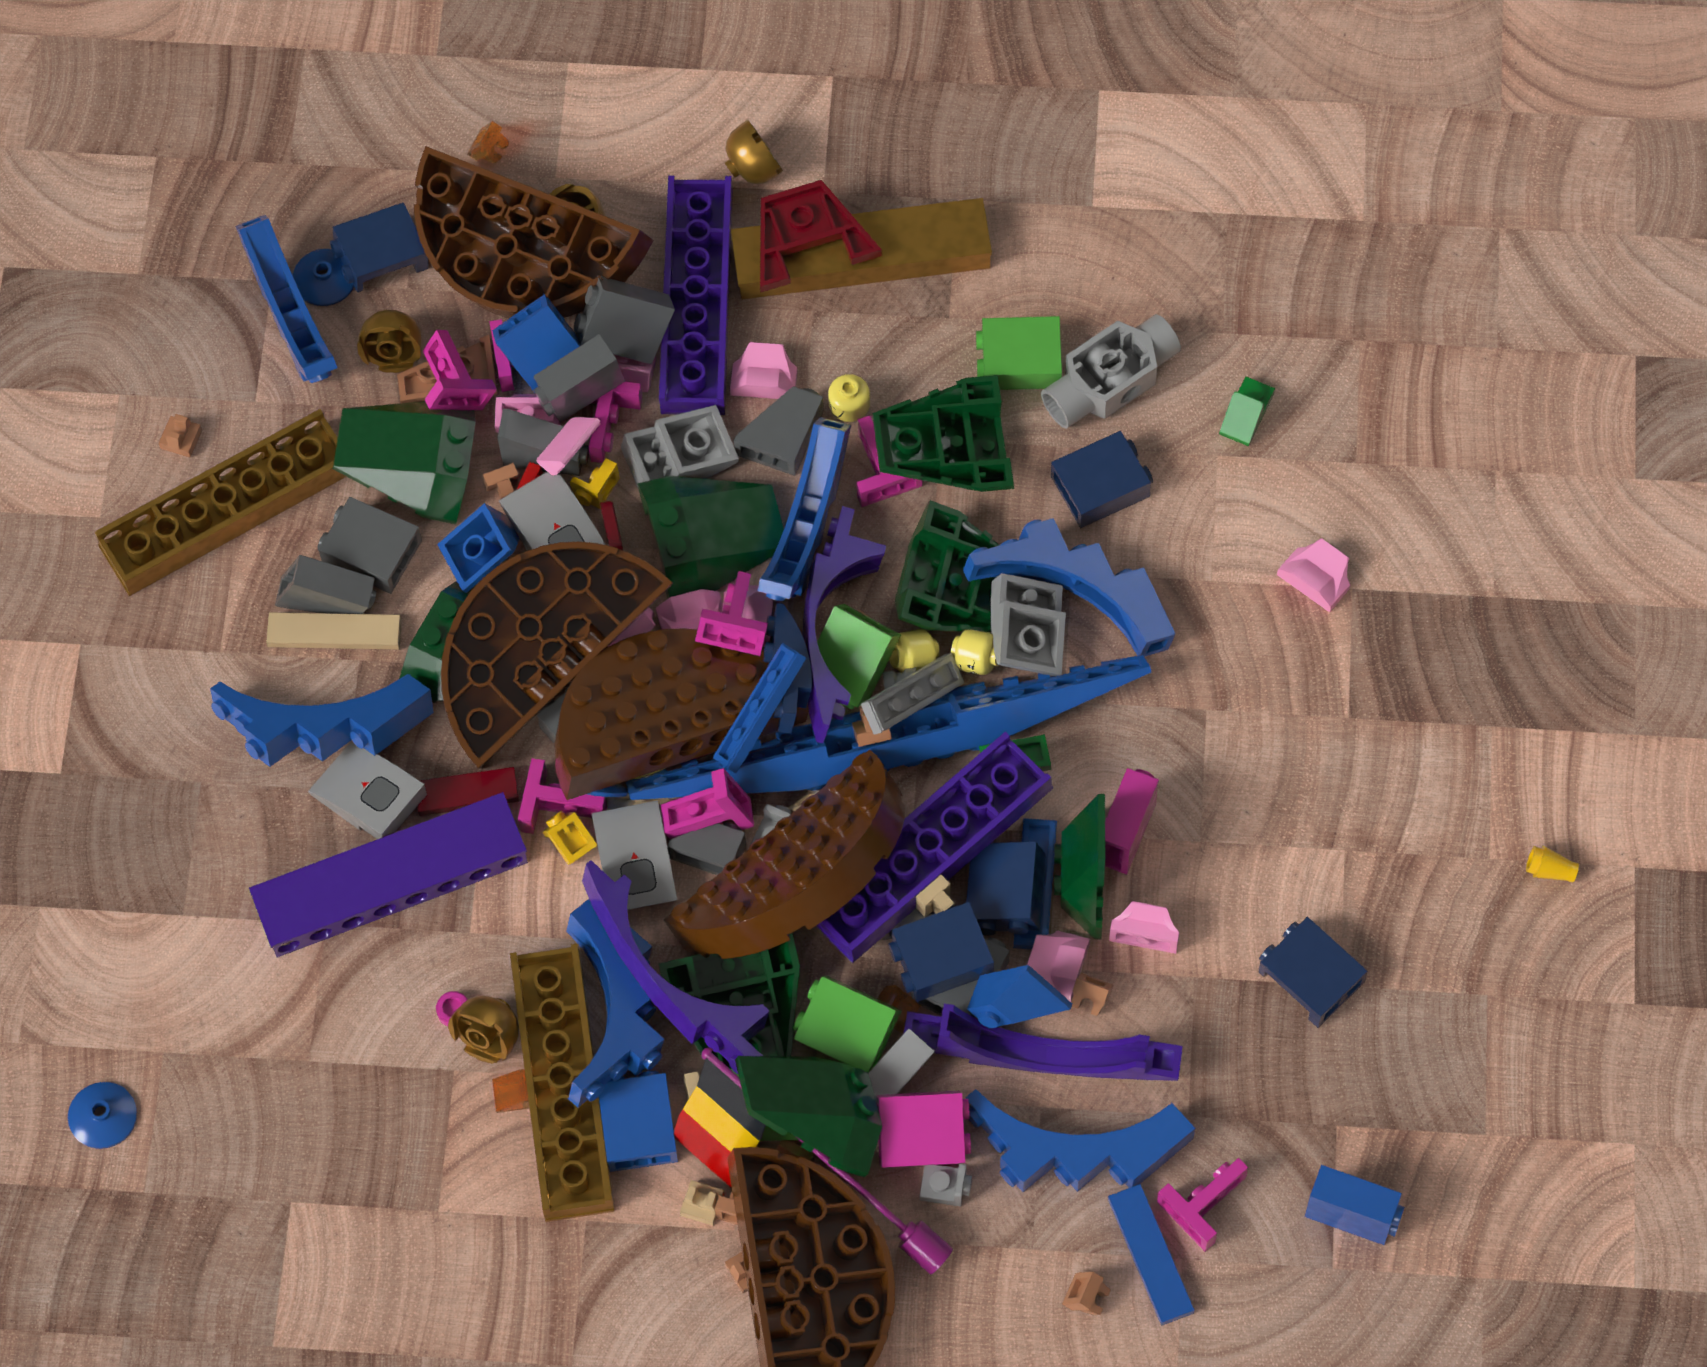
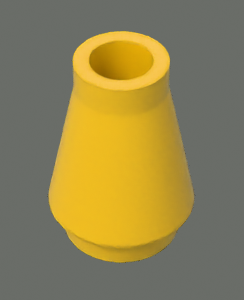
M1544 845L1541 848L1533 846L1526 864V872L1532 873L1533 878L1564 880L1572 883L1575 881L1579 870V863L1565 858Z

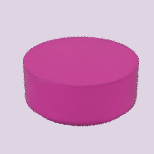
M450 991L438 999L436 1013L440 1022L445 1026H448L449 1019L454 1012L468 1000L464 994Z

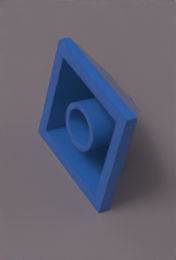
M484 503L437 545L462 591L467 593L515 551L520 538L507 515Z
M1025 965L980 975L967 1010L978 1018L982 1025L988 1028H996L1070 1010L1073 1003L1032 967Z

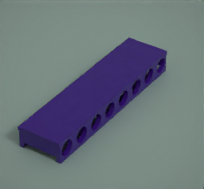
M668 175L663 293L669 294L675 310L661 341L659 384L661 414L678 415L716 405L720 415H725L733 202L732 176H725V180H675V176Z
M1004 732L905 818L901 834L888 859H882L881 857L873 868L876 875L847 904L816 926L853 964L916 909V896L938 876L942 875L948 881L1053 789L1051 776L1048 773L1045 774Z
M502 792L249 887L270 947L273 948L278 958L527 864V850L505 795ZM484 869V870L481 871V872L474 873V872H476V871H478V870ZM452 881V882L449 883V884L442 885V884H444V883H446V882ZM421 893V894H419V895H417V896L410 897V896H412V895H414V894ZM353 917H357V918H355V919H353V920H351V921H347L348 919H351V918H353ZM293 941V942L290 943V944L283 945V944H285V943H287V942Z

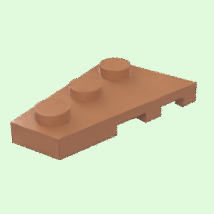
M490 335L479 338V343L468 348H464V346L456 348L471 379L493 380L496 386ZM428 361L397 374L400 402L425 401L426 396L437 382Z

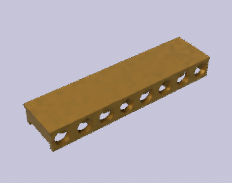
M983 198L855 213L852 216L882 249L881 257L852 265L842 239L783 256L791 278V284L760 293L761 225L731 229L741 300L990 269V255H992Z
M318 409L95 531L99 542L98 547L128 596H131L347 477L332 469L337 436L325 419L322 410ZM318 421L315 426L305 430L309 424ZM290 437L286 442L277 445L283 438ZM262 452L257 458L248 461L254 454ZM233 468L226 475L220 476V474L225 470ZM205 483L200 489L191 492L197 485ZM176 499L171 505L162 508L168 501ZM147 515L146 518H144L140 522L134 523V521L139 517ZM119 530L114 536L105 539L111 532Z
M578 943L571 944V947L535 953L517 955V952L510 953L545 1222L615 1212L599 1096L592 1102L587 1100L579 1108L568 1099L572 1081L590 1064L594 1057Z

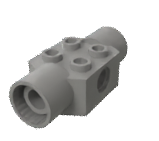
M1157 314L1136 328L1116 321L1066 355V375L1041 391L1042 401L1051 417L1065 429L1089 413L1105 419L1156 385L1157 367L1181 351L1179 339L1169 323Z

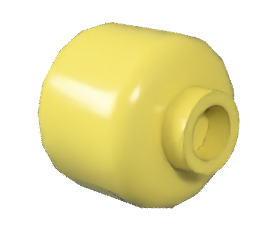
M845 374L837 377L831 383L828 389V400L832 414L844 422L857 421L867 414L870 408V389L861 377L854 374Z
M923 629L899 633L901 634L900 639L889 661L892 667L900 673L904 672L907 668L916 667L917 671L936 660L939 656L938 642Z
M970 629L963 631L960 636L955 637L951 653L959 670L987 675L993 670L994 666H999L995 658L992 633Z

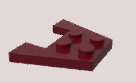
M822 180L761 198L760 293L791 284V278L783 256L842 239L850 262L854 265L881 257L882 249Z

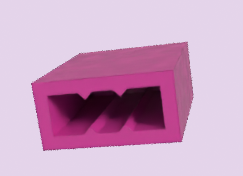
M1126 769L1105 820V867L1126 875L1156 806L1159 779L1154 778L1148 771Z
M960 1091L876 1095V1103L882 1122V1129L878 1139L879 1165L881 1167L965 1163V1154H971L970 1133L964 1134L963 1120L969 1119L968 1099H962Z

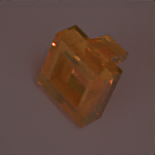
M491 121L481 128L467 155L476 161L482 158L492 163L498 162L502 156L495 151L494 146L505 149L509 145L508 139L500 133L502 127Z

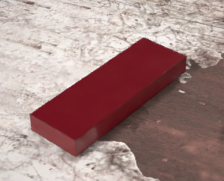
M514 767L419 780L424 784L427 793L418 805L419 816L452 812L502 792L507 803L519 802Z

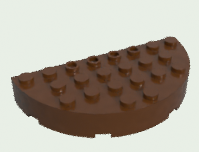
M425 146L415 179L417 193L414 215L418 236L424 252L433 268L439 272L454 290L495 315L509 319L544 294L563 318L580 313L586 305L585 296L590 285H597L598 277L602 279L601 276L606 279L626 282L638 268L654 241L637 228Z
M579 541L559 542L528 550L508 559L487 574L473 588L460 606L446 638L441 666L442 695L450 725L461 747L477 768L481 769L549 701H552L570 684L593 657H596L615 641L673 583L648 562L612 546Z
M678 628L649 631L631 636L607 647L596 657H593L580 670L568 688L558 721L554 743L555 768L566 800L716 752L769 665L768 662H763L764 651L761 650V655L758 656L696 642L698 629ZM808 703L806 708L797 707L794 725L806 722L809 713ZM772 714L759 737L778 731L779 718H773Z
M868 750L866 753L858 755L842 773L831 777L826 786L819 792L806 798L801 803V806L790 816L779 820L775 828L767 835L754 841L749 849L738 859L730 861L715 878L702 884L698 888L697 893L686 902L674 907L671 914L664 919V922L686 951L694 955L701 954L705 958H708L710 954H719L722 959L751 955L789 941V934L803 926L810 930L833 915L857 895L876 875L873 868L881 857L882 859H888L899 839L905 820V805L901 799L903 795L875 753Z
M733 1148L727 1157L760 1367H873L887 1341L894 1314L895 1278L886 1240L879 1225H876L867 1211V1206L839 1177L804 1157L799 1156L798 1158L771 1148Z

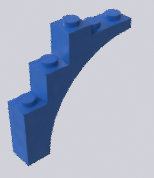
M264 214L235 226L262 295L267 300L280 335L287 344L299 377L303 382L309 380L310 383L328 378L332 375L331 371L338 367L306 307L269 218Z
M821 417L813 424L802 474L788 520L776 551L759 581L758 591L766 593V596L770 599L784 601L786 598L790 599L797 595L801 596L808 587L814 553L822 543L829 506L836 499L851 429L849 424Z
M1054 518L1045 521L1037 519L1027 523L1023 527L1019 540L1009 539L1000 546L989 549L981 547L969 554L963 569L968 581L998 577L1003 573L1062 585L1064 589L1087 600L1109 617L1126 636L1137 656L1143 655L1145 657L1168 650L1176 635L1144 567L1133 571L1132 569H1124L1114 576L1099 543L1088 546L1080 544L1069 551Z
M409 674L389 686L365 696L339 703L313 706L284 705L262 701L242 694L221 681L210 688L213 702L211 707L215 715L221 720L225 719L234 725L236 730L245 736V748L249 755L256 760L260 759L269 767L298 746L305 753L313 754L323 762L351 740L357 747L364 748L375 756L434 713L431 690Z
M589 899L570 913L566 932L584 950L597 972L605 996L607 1023L603 1042L592 1061L572 1081L568 1099L578 1108L587 1100L590 1102L594 1101L603 1092L605 1085L612 1079L614 1081L619 1080L627 1070L637 1076L645 1068L648 1070L654 1068L662 1058L661 1050L664 1038L646 1023L656 1011L655 1004L618 955ZM630 927L637 947L650 965L649 958L652 946Z
M976 1089L965 1097L969 1101L968 1120L976 1128L981 1126L989 1134L987 1139L998 1153L1005 1152L1000 1157L1001 1176L1011 1187L1016 1185L1022 1192L1027 1190L1053 1167L1056 1168L1054 1172L1058 1179L1065 1186L1071 1184L1077 1192L1107 1166L1110 1167V1175L1119 1185L1126 1184L1131 1188L1142 1183L1194 1139L1195 1127L1173 1103L1152 1117L1125 1129L1101 1134L1070 1135L1042 1130L1020 1122L996 1108Z

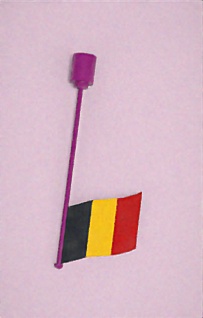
M705 1048L701 1054L705 1062L698 1084L679 1114L674 1130V1138L731 1187L727 1157L733 1148L757 1147L762 1139L766 1125L748 1115L739 1077L711 1053L713 1051L712 1048ZM816 1149L812 1151L901 1230L898 1235L901 1239L898 1247L927 1273L931 1275L942 1266L952 1253L953 1248L922 1220L916 1224L910 1221L905 1225L847 1172L828 1164L830 1157Z

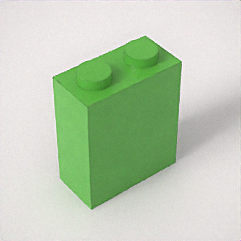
M1060 317L982 318V330L976 331V350H983V359H977V377L998 375L1000 390L1045 389L1062 377Z
M846 604L834 606L817 644L823 660L832 675L851 694L848 706H843L854 709V707L858 708L861 706V703L870 699L901 634Z
M822 976L820 981L815 980L808 992L807 998L811 1001L806 1012L801 1011L795 1021L793 1030L797 1032L794 1039L852 1067L860 1068L869 1073L880 1061L902 1010L829 976Z

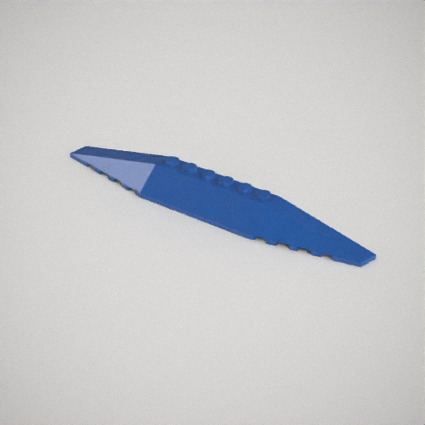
M1140 655L1101 662L1100 666L1085 669V665L1069 667L1070 673L1050 677V675L1038 673V679L1019 682L1018 676L1003 678V685L985 687V682L973 683L955 688L890 727L891 740L859 747L852 727L853 722L861 721L859 711L844 715L843 720L831 718L823 744L816 742L812 723L794 727L791 734L776 732L777 739L762 744L760 739H757L737 774L727 769L715 759L698 764L696 759L681 763L682 768L671 771L663 769L654 774L639 779H632L625 783L630 800L685 797L712 788L711 772L724 768L746 793L804 789L811 791L819 790L826 786L831 777L842 773L858 755L866 753L868 750L877 755L887 771L902 765L907 767L921 764L923 760L934 757L939 759L949 758L955 752L967 749L977 751L979 746L991 744L1004 732L1011 736L1151 673V666L1145 657Z

